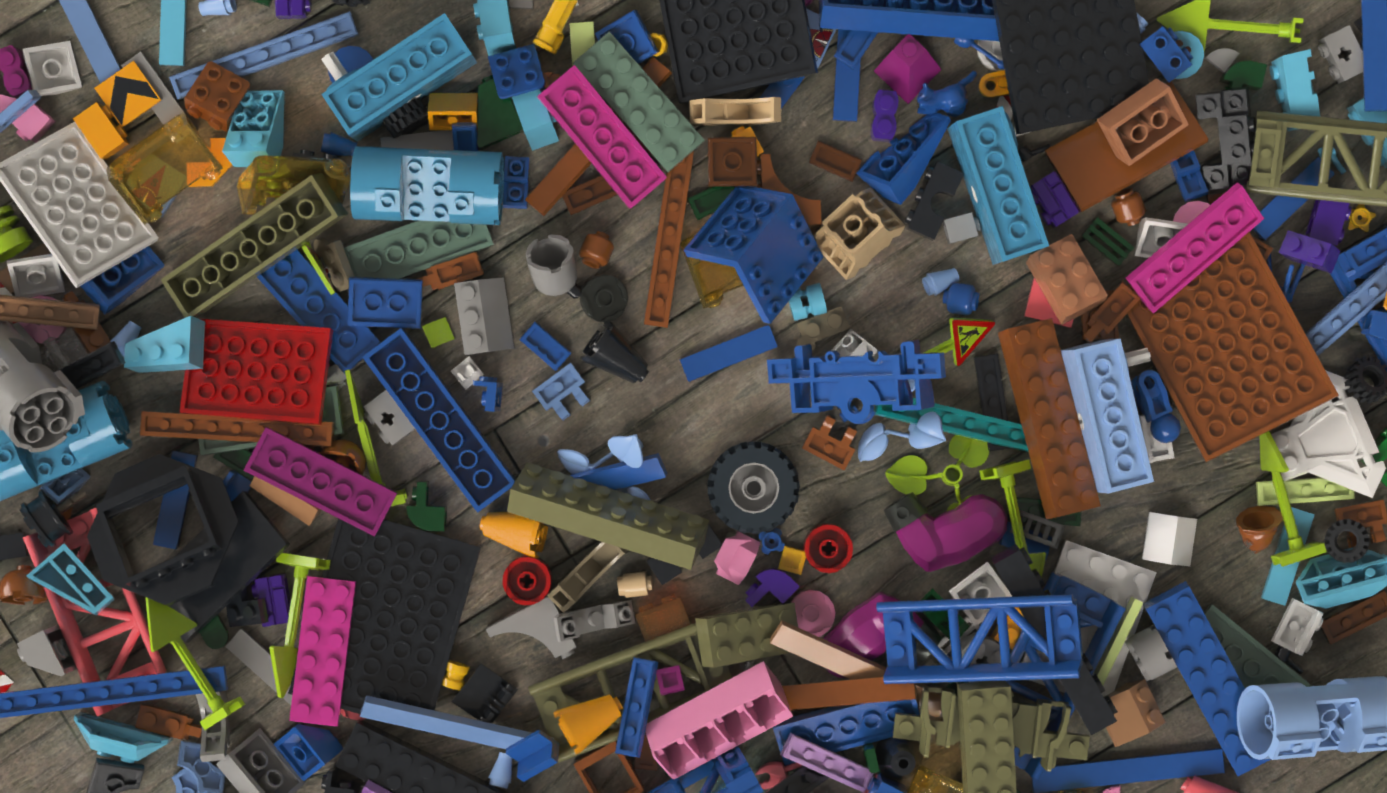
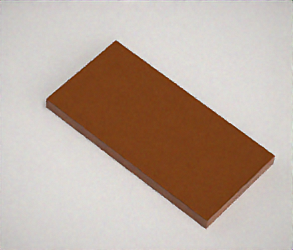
M1172 81L1166 83V85L1170 86L1189 125L1132 165L1128 166L1115 156L1098 122L1045 150V155L1081 212L1208 142L1209 138Z

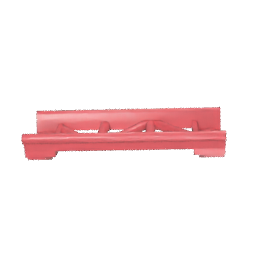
M97 508L67 520L73 533L71 535L66 533L57 539L54 547L49 545L45 548L37 537L38 533L23 537L35 568L64 543L71 551L81 547L76 557L84 563L91 549L87 535L98 513ZM103 578L98 580L104 588L113 585L104 581ZM43 587L82 683L101 681L87 647L130 629L132 630L106 680L167 672L159 651L151 652L148 624L134 592L121 588L131 612L106 607L98 614L99 616L124 620L125 622L83 638L72 610L92 613ZM141 635L152 662L120 674L137 639ZM127 703L96 706L93 709L96 716H100Z

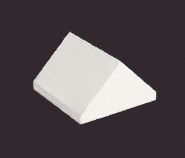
M1148 217L1142 218L1138 228L1135 256L1149 258L1188 224Z
M1149 512L1142 559L1171 565L1190 566L1197 519Z
M988 562L949 590L953 599L1012 597ZM989 609L963 610L975 627L983 622Z

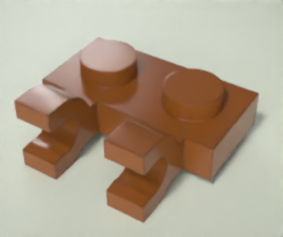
M827 414L820 429L812 427L802 449L845 471L856 450L850 444L857 430L848 425L841 441L829 435V432L836 420Z
M1384 499L1335 509L1337 521L1351 519L1362 524L1364 528L1370 527L1372 543L1386 541L1382 524L1387 523ZM1347 531L1348 548L1355 547L1357 538L1352 532Z

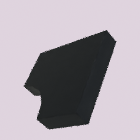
M96 758L86 793H120L129 789H139L145 767L143 764Z

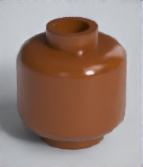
M1132 188L1117 192L1114 195L1115 198L1111 201L1116 220L1119 223H1127V226L1140 223V218L1146 213L1140 192L1133 191Z
M597 231L596 234L586 235L579 250L583 264L594 269H599L600 266L608 264L614 250V245L609 240V235Z

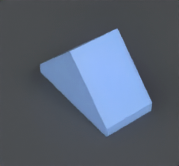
M81 468L44 483L40 489L58 505L78 492L91 476Z

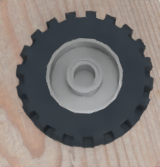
M752 441L742 442L722 453L710 470L707 486L710 504L720 520L739 532L760 534V532H768L778 525H782L788 516H791L798 502L800 482L796 468L787 455L775 446Z

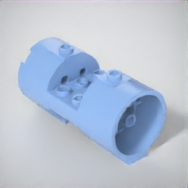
M1384 676L1335 679L1324 686L1306 687L1299 682L1248 686L1242 692L1237 706V727L1241 742L1248 754L1258 760L1314 757L1317 751L1327 750L1357 753L1387 750V678Z

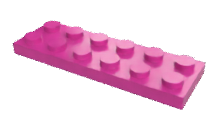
M575 65L536 96L629 209L634 207L667 178Z
M1236 183L1130 273L1126 279L1148 310L1155 313L1258 225L1264 217L1243 186Z
M307 576L289 721L339 726L356 581Z

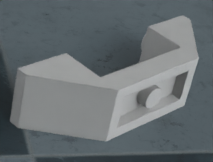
M632 600L600 604L556 615L554 623L558 642L578 638L581 634L601 629L635 624Z

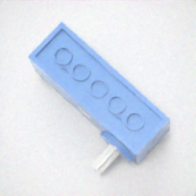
M1120 338L1097 340L1061 349L1097 492L1109 494L1154 482L1128 369L1130 366L1151 361V354L1148 352V348L1125 353Z

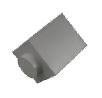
M972 212L946 219L942 222L948 245L977 237V231L981 230L977 216L973 217Z

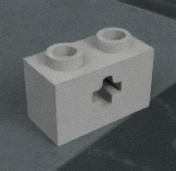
M1350 25L1318 40L1320 44L1318 50L1321 56L1327 59L1330 65L1328 68L1333 80H1337L1338 84L1363 72V51ZM1344 52L1346 57L1339 59L1338 54Z
M387 390L364 406L366 410L364 413L365 417L372 425L374 423L377 424L381 430L378 434L386 444L390 442L392 445H396L416 430ZM385 413L394 415L392 418L393 424L384 423L386 419Z

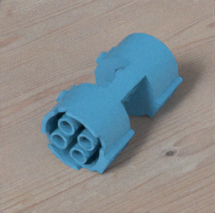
M356 146L352 157L350 180L352 217L359 220L443 221L457 224L501 225L505 167L503 152Z
M100 381L78 390L82 394L85 415L80 416L77 424L72 425L66 434L68 437L52 449L42 452H30L28 449L18 448L3 430L0 431V501L132 447L131 439L127 440V434L131 432L125 411L117 397H113L112 394L109 395L107 391L110 390V386L105 381Z

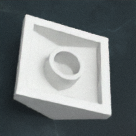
M70 41L22 49L32 90H37L41 96L57 95L82 88Z
M52 254L7 260L15 296L29 298L65 292L61 267Z

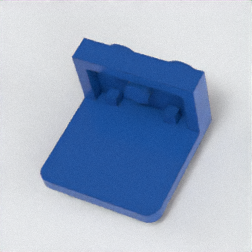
M535 44L488 56L497 94L500 99L510 98L545 87V80Z

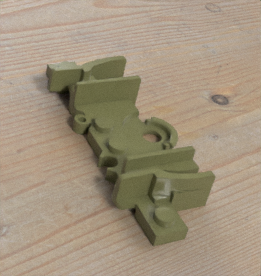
M923 685L920 715L895 712L893 738L920 741L919 752L928 758L931 734L936 735L937 733L936 745L946 746V748H950V745L960 741L958 695H956L955 689ZM929 692L941 693L943 718L929 716ZM1037 699L1036 704L1012 702L1014 746L1019 748V757L1025 754H1031L1032 758L1041 757L1040 764L1047 772H1051V769L1056 766L1057 757L1087 761L1090 736L1067 732L1071 707L1068 702ZM1051 706L1063 707L1061 724L1058 731L1045 730L1050 718Z

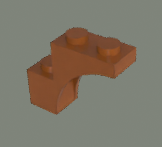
M760 154V160H757V175H761V184H757V188L793 194L808 226H821V200L803 198L787 189L774 172L770 154Z

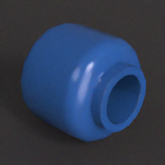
M953 283L949 290L944 291L943 304H947L949 313L968 316L978 308L979 292H976L973 285Z

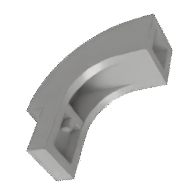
M226 691L216 692L218 696H221L224 703H226ZM202 693L196 694L201 720L212 712L207 704L208 700ZM229 716L206 730L202 727L200 749L202 762L226 760L227 748L230 747Z

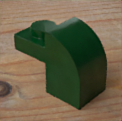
M1254 61L1238 62L1222 74L1219 82L1228 84V87L1225 86L1224 90L1236 87H1249V89L1257 91L1262 88L1267 64Z
M418 481L417 486H413L412 500L416 501V505L406 506L409 519L420 529L445 531L447 525V506L428 505L429 481Z
M932 588L920 601L944 599ZM924 611L923 613L950 640L948 611ZM958 614L961 637L970 625Z

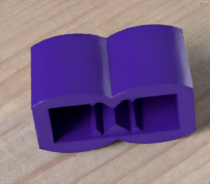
M878 90L873 99L872 110L875 118L870 129L873 141L890 142L896 133V119L894 117L898 108V95L896 91Z

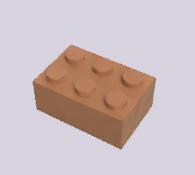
M1158 79L1153 80L1097 119L1115 156L1128 166L1189 125L1170 86Z
M1073 234L1031 254L1026 262L1061 325L1102 305L1108 297Z

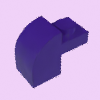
M777 568L763 569L755 574V577L761 583L759 585L754 583L745 592L748 595L745 601L753 607L770 591L783 604L800 586L783 570Z

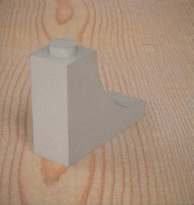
M547 596L540 602L529 605L486 628L489 637L508 632L532 636L541 641L555 658L561 656L564 659L574 654V648L578 645L575 639L558 642L554 617L561 614V612Z

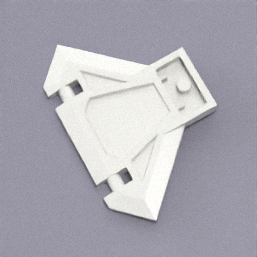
M1326 371L1339 395L1337 397L1338 401L1333 403L1330 400L1294 418L1290 427L1271 434L1289 468V471L1280 473L1284 482L1303 474L1311 473L1373 498L1385 473V464L1383 461L1375 463L1372 455L1379 453V450L1357 399L1353 398V396L1348 397L1345 390L1350 388V386H1345L1344 383L1348 379ZM1363 459L1366 466L1360 468L1357 461Z

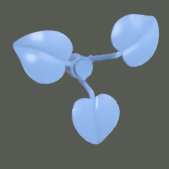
M907 379L913 392L915 390V379ZM936 412L924 414L918 420L917 425H909V434L890 429L885 430V426L882 423L873 424L863 433L859 441V461H871L881 456L887 448L889 440L887 435L890 434L908 438L910 445L916 449L928 448L945 442L946 438L940 416Z
M637 434L613 436L608 440L611 452L594 464H589V460L585 455L574 450L560 449L557 451V454L563 466L571 474L595 469L614 455L620 462H625L632 468H639L643 464V443L638 439ZM635 486L616 490L650 500L643 490Z

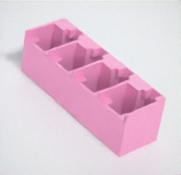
M763 661L647 723L645 733L653 758L672 779H676L791 718L793 714L780 681Z

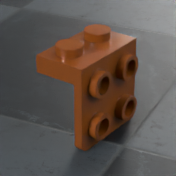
M210 61L206 64L185 96V109L192 117H200L208 121L212 128L228 132L232 114L249 90L250 83L235 73Z

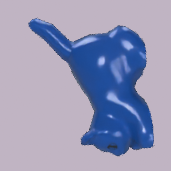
M972 71L958 83L940 90H933L929 88L927 83H924L917 97V102L920 106L917 113L933 114L939 110H944L951 117L961 115L968 103L965 86L975 79L977 72Z

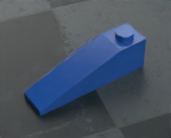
M937 112L927 114L909 128V133L901 139H893L890 142L891 146L882 153H879V151L874 153L858 170L857 175L883 198L901 205L916 188L951 122L950 117Z

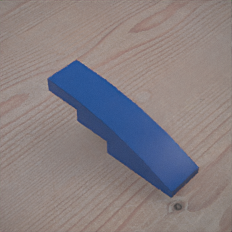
M1194 150L1170 163L1184 202L1208 195V189L1201 175L1200 164Z

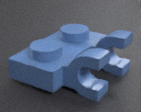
M572 363L565 366L532 391L544 409L548 411L553 407L561 420H565L571 415L561 403V400L572 393L581 406L590 401L580 388L586 382Z

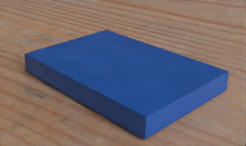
M349 277L348 326L421 328L422 280Z

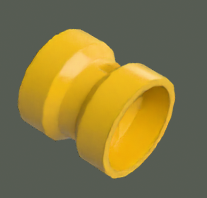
M449 660L442 686L460 690L465 684L464 677L468 674L470 667Z

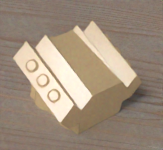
M872 188L862 190L857 196L852 194L822 222L823 227L816 232L814 238L824 257L845 280L855 277L860 268L866 267L871 259L881 250L888 247L893 238L900 236L905 228V224Z

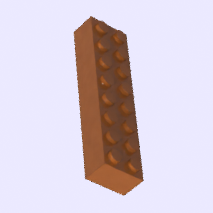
M1052 318L998 332L1046 519L1057 518L1101 506Z

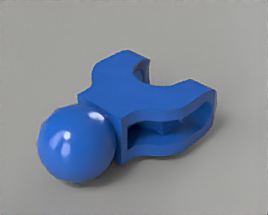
M1146 370L1131 380L1136 406L1145 415L1147 423L1151 422V435L1161 443L1173 442L1180 434V421L1176 416L1170 414L1173 410L1169 403L1167 390L1159 374L1153 370Z

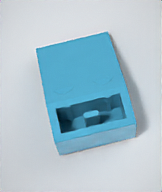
M283 90L247 91L234 111L222 150L234 167H278L284 137L285 92Z

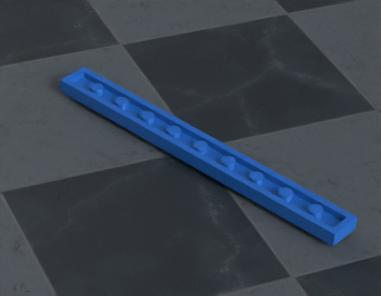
M225 665L200 668L215 692L228 690ZM189 670L0 693V718L202 694L203 692Z

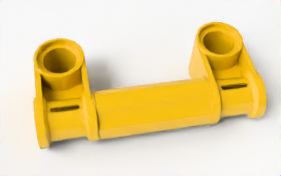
M554 0L533 40V44L556 54L565 37L562 31L578 0Z

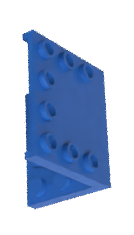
M736 186L684 248L687 257L734 267L762 321L768 324L772 323L823 259V255L793 194L752 186Z

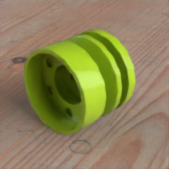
M11 205L0 207V263L16 256L33 242L25 227L13 229L19 222V217L17 215L11 216L14 213Z

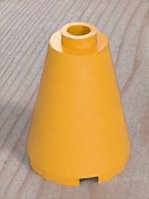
M488 512L486 516H482L480 521V530H483L484 536L528 557L539 558L536 553L542 552L548 533V526H544V523L510 512Z
M609 694L558 709L553 714L555 718L560 716L558 725L571 747L576 745L577 748L574 749V753L577 755L621 716L620 711L623 707L617 696L612 698Z

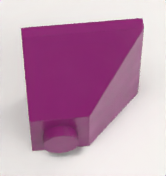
M907 34L878 65L874 72L893 91H896L898 96L909 104L922 90L923 84H928L942 69L929 52L912 35Z

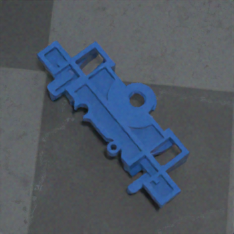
M919 340L902 342L900 345L901 353L888 355L884 350L879 351L877 361L872 356L873 351H868L861 356L840 357L839 352L834 350L827 352L825 356L812 357L811 344H805L795 347V358L768 359L769 384L790 383L792 413L823 412L832 410L833 406H840L841 412L847 420L855 424H864L869 422L875 415L876 411H874L873 405H892L893 411L923 410L934 407V394L930 379L946 377L944 353H920ZM907 379H915L916 405H913L912 391ZM810 389H811V402H812V407H810ZM854 398H859L862 401L863 408L860 412H855L851 407V402Z

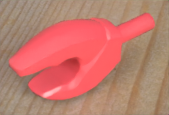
M768 762L759 767L755 775L768 773L770 779L759 784L762 789H770L788 777L789 771L800 768L802 765L793 763L784 766L783 762Z

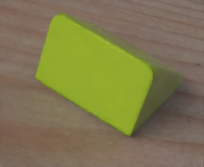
M446 317L422 326L431 348L455 339Z

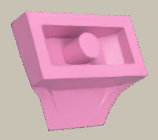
M737 531L735 536L725 538L714 560L718 568L716 574L739 585L746 577L758 553L760 542Z

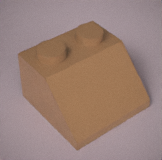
M1145 679L1128 682L1108 694L1118 713L1114 714L1117 722L1106 727L1115 747L1144 736L1166 723Z

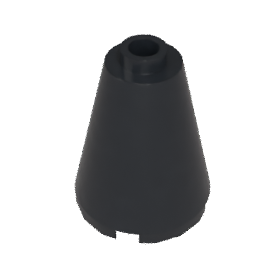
M609 320L603 324L605 329L602 333L598 330L595 332L583 350V353L586 355L581 356L580 359L633 384L637 381L642 382L649 372L647 370L648 364L618 328Z
M893 737L880 740L875 751L880 771L892 779H906L915 774L923 760V755L919 752L920 743L914 740Z

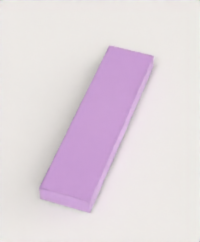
M792 733L789 734L780 754L787 759L865 793L874 774L869 772L868 767Z

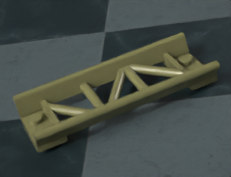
M1256 111V131L1250 179L1246 188L1247 193L1387 207V180L1378 187L1385 137L1387 138V123ZM1287 128L1315 130L1283 160ZM1342 133L1374 136L1368 183ZM1324 136L1318 186L1280 182L1281 175ZM1334 141L1359 190L1328 187Z
M696 622L528 686L531 696L535 699L548 736L553 737L555 741L560 743L558 763L617 741L622 719L621 713V716L581 753L576 755L574 753V749L577 748L576 745L573 747L569 745L558 725L560 716L555 718L553 714L558 709L581 703L565 694L562 689L563 686L597 674L604 695L610 694L614 698L615 694L606 670L633 660V657L652 661V658L668 667L679 665L681 674L704 686L705 690L669 703L667 695L660 694L656 675L654 691L660 708L649 711L647 723L732 678L728 665L714 668L702 666ZM686 640L697 671L659 650Z

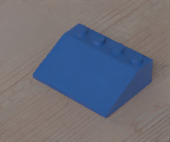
M148 246L80 287L95 304L100 305L99 309L106 315L129 298L164 268L165 265Z

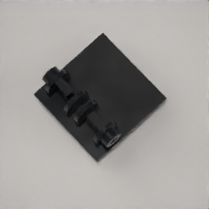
M480 664L451 702L478 721L493 723L518 689L483 664Z

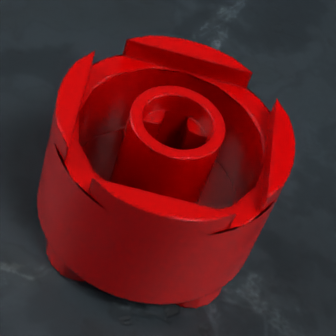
M831 523L817 525L808 532L804 540L803 549L805 557L810 565L820 572H838L852 558V540L847 532L838 525ZM827 542H830L835 547L834 550H830L829 554H826L825 550L822 549V546H826Z
M524 555L513 560L503 574V588L509 598L515 603L533 605L544 599L550 591L552 572L548 564L541 558ZM526 574H529L530 578L534 579V582H531L529 586H526L525 581L521 580Z

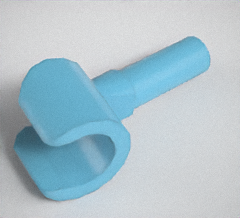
M1323 147L1318 149L1320 158L1322 157ZM1333 147L1331 162L1341 174H1344L1346 170L1336 157V150Z

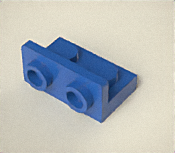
M480 376L479 381L473 380V385L487 387V391L482 393L481 400L482 406H485V411L500 412L503 383H498L496 377Z

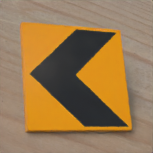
M134 60L94 88L122 128L162 101Z

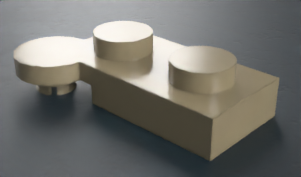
M324 238L314 240V250L318 256L323 257L337 293L349 289V277L355 276L341 240L331 244Z
M842 306L797 323L802 337L797 341L796 346L811 344L813 353L815 342L849 329L850 326Z

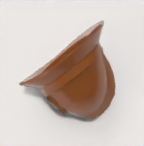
M1254 506L1247 508L1237 516L1236 526L1242 535L1244 544L1252 553L1257 554L1261 550L1268 548L1278 531V526L1283 521L1281 511L1275 507Z

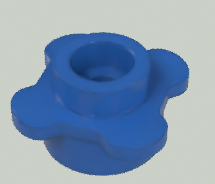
M774 528L770 532H760L759 539L762 541L763 547L761 550L764 554H769L775 550L780 552L784 549L785 544L781 540L782 531L779 528ZM773 539L774 543H770L769 540Z

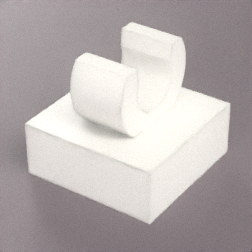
M470 356L451 370L465 390L473 385V380L478 381L480 376L485 375Z

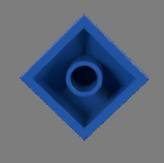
M297 724L273 744L303 782L344 749L329 730Z

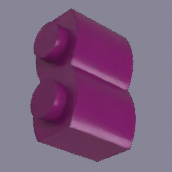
M13 45L1 48L0 70L4 73V85L10 95L19 98L27 90H32L23 52Z

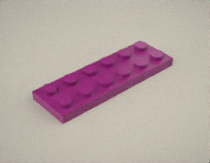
M267 426L243 470L373 536L376 535L397 495V492Z

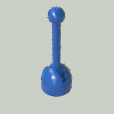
M955 38L954 43L959 47L968 48L972 46L996 63L1000 70H1004L1003 60L997 59L977 45L974 39Z

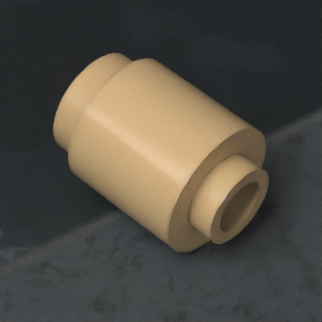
M644 571L623 574L622 577H617L619 596L629 598L649 595V590H653L652 576H647V572Z

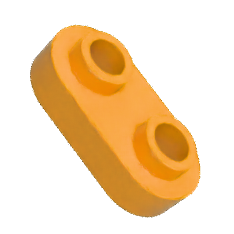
M1005 70L988 73L980 79L978 88L984 97L994 98L1009 95ZM987 82L994 84V90L987 89Z

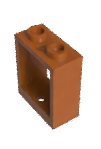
M617 741L596 748L574 761L573 765L589 793L600 792L586 768L615 752ZM617 754L635 784L622 793H641L644 791V785L635 769H633L627 755Z

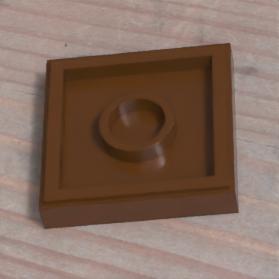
M756 137L708 138L709 187L757 186Z

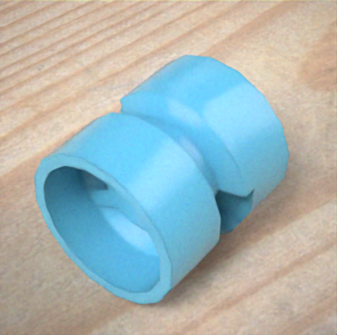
M820 283L808 285L805 290L799 288L789 300L794 321L805 319L810 313L814 316L827 313ZM807 298L808 306L803 307L801 300Z

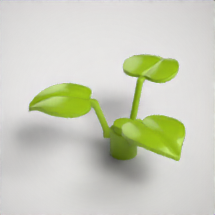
M955 435L949 444V454L959 459L956 465L947 466L942 473L926 475L928 468L924 460L918 456L908 455L895 462L886 470L885 475L890 484L905 495L911 492L919 495L926 490V480L942 478L946 485L954 486L958 503H953L948 507L947 511L955 509L970 497L967 496L962 500L960 496V486L958 483L963 477V472L960 468L961 463L963 462L964 465L970 468L981 466L989 456L988 445L984 441Z

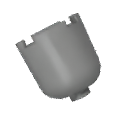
M551 234L548 235L547 239L541 241L535 239L528 246L525 253L527 265L533 284L538 291L548 296H559L569 292L577 280L574 250L570 245V241L561 235Z

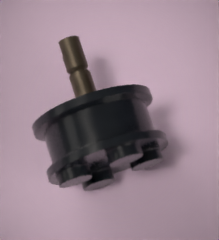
M40 490L38 492L39 496L28 504L25 502L21 504L22 508L19 510L24 516V522L31 530H36L38 533L37 537L45 548L49 545L54 547L57 539L66 533L68 535L73 533L63 513L87 497L86 492L82 491L79 494L76 492L70 498L56 505L50 497Z

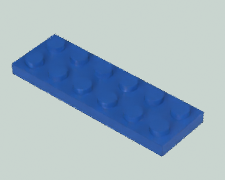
M298 249L257 276L301 326L333 329L330 358L344 374L345 370H352L363 360L362 356L381 343L368 326H348V304L336 291L332 295L329 293L314 267Z
M916 699L827 707L793 716L774 726L773 731L780 753L790 733L835 753L893 737L895 712L920 715ZM782 756L784 766L796 763Z

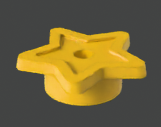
M1358 204L1355 209L1351 210L1348 230L1360 228L1364 232H1368L1369 223L1376 214L1368 211L1365 205Z

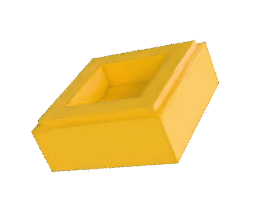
M784 546L778 569L801 575L806 559L804 551Z

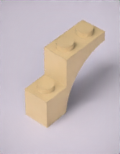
M781 97L756 99L703 98L690 100V124L703 126L725 124L752 126L781 122Z

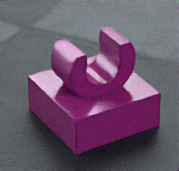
M679 665L657 670L656 675L661 695L685 690Z

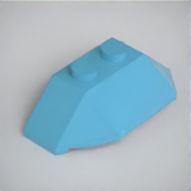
M1367 550L1362 558L1350 563L1337 561L1330 554L1310 559L1300 577L1296 580V585L1304 604L1327 609L1374 596L1387 586V555Z
M79 712L74 716V721L90 749L96 750L98 755L104 757H111V755L119 756L121 761L127 763L141 760L171 742L173 738L83 712Z

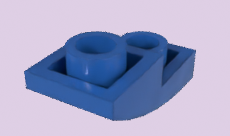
M505 156L503 208L527 209L528 203L525 199L528 197L529 157Z

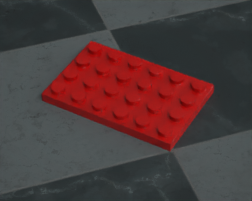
M200 319L205 321L203 369L185 370L179 413L287 423L322 424L333 329Z

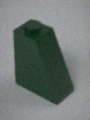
M493 75L482 79L483 83L478 85L477 144L480 150L524 132L511 97L506 99L498 97Z

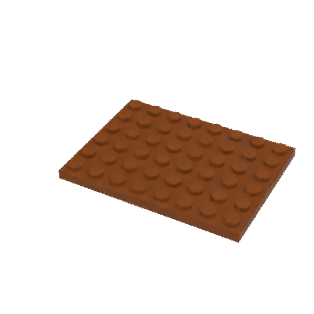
M1250 232L1155 313L1149 311L1141 299L1127 313L1144 348H1148V352L1151 354L1150 359L1205 462L1339 396ZM1130 284L1127 285L1128 287H1130V288L1135 292V290L1132 288V286H1131Z

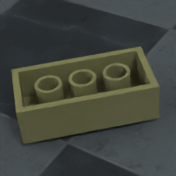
M780 602L695 618L702 666L714 668L791 653L771 644L770 638L781 620L798 627L795 603L784 602L782 604Z

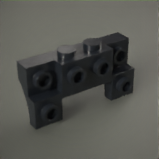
M1236 87L1196 94L1198 119H1218L1222 163L1205 164L1203 166L1204 182L1207 189L1230 188L1236 183L1247 185L1250 179L1254 147L1253 132L1256 131L1255 117H1251L1249 87Z

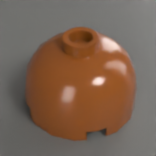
M334 440L332 446H325L320 453L362 475L365 472V454L357 444L349 440Z
M19 565L17 570L8 572L0 581V599L3 603L25 605L24 602L33 601L34 599L33 604H41L47 602L48 598L43 586L26 576L32 571L31 566Z

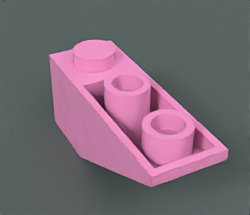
M0 94V113L11 105L16 98ZM34 104L12 124L18 129L16 133L27 142L30 139L37 143L56 121L39 105Z

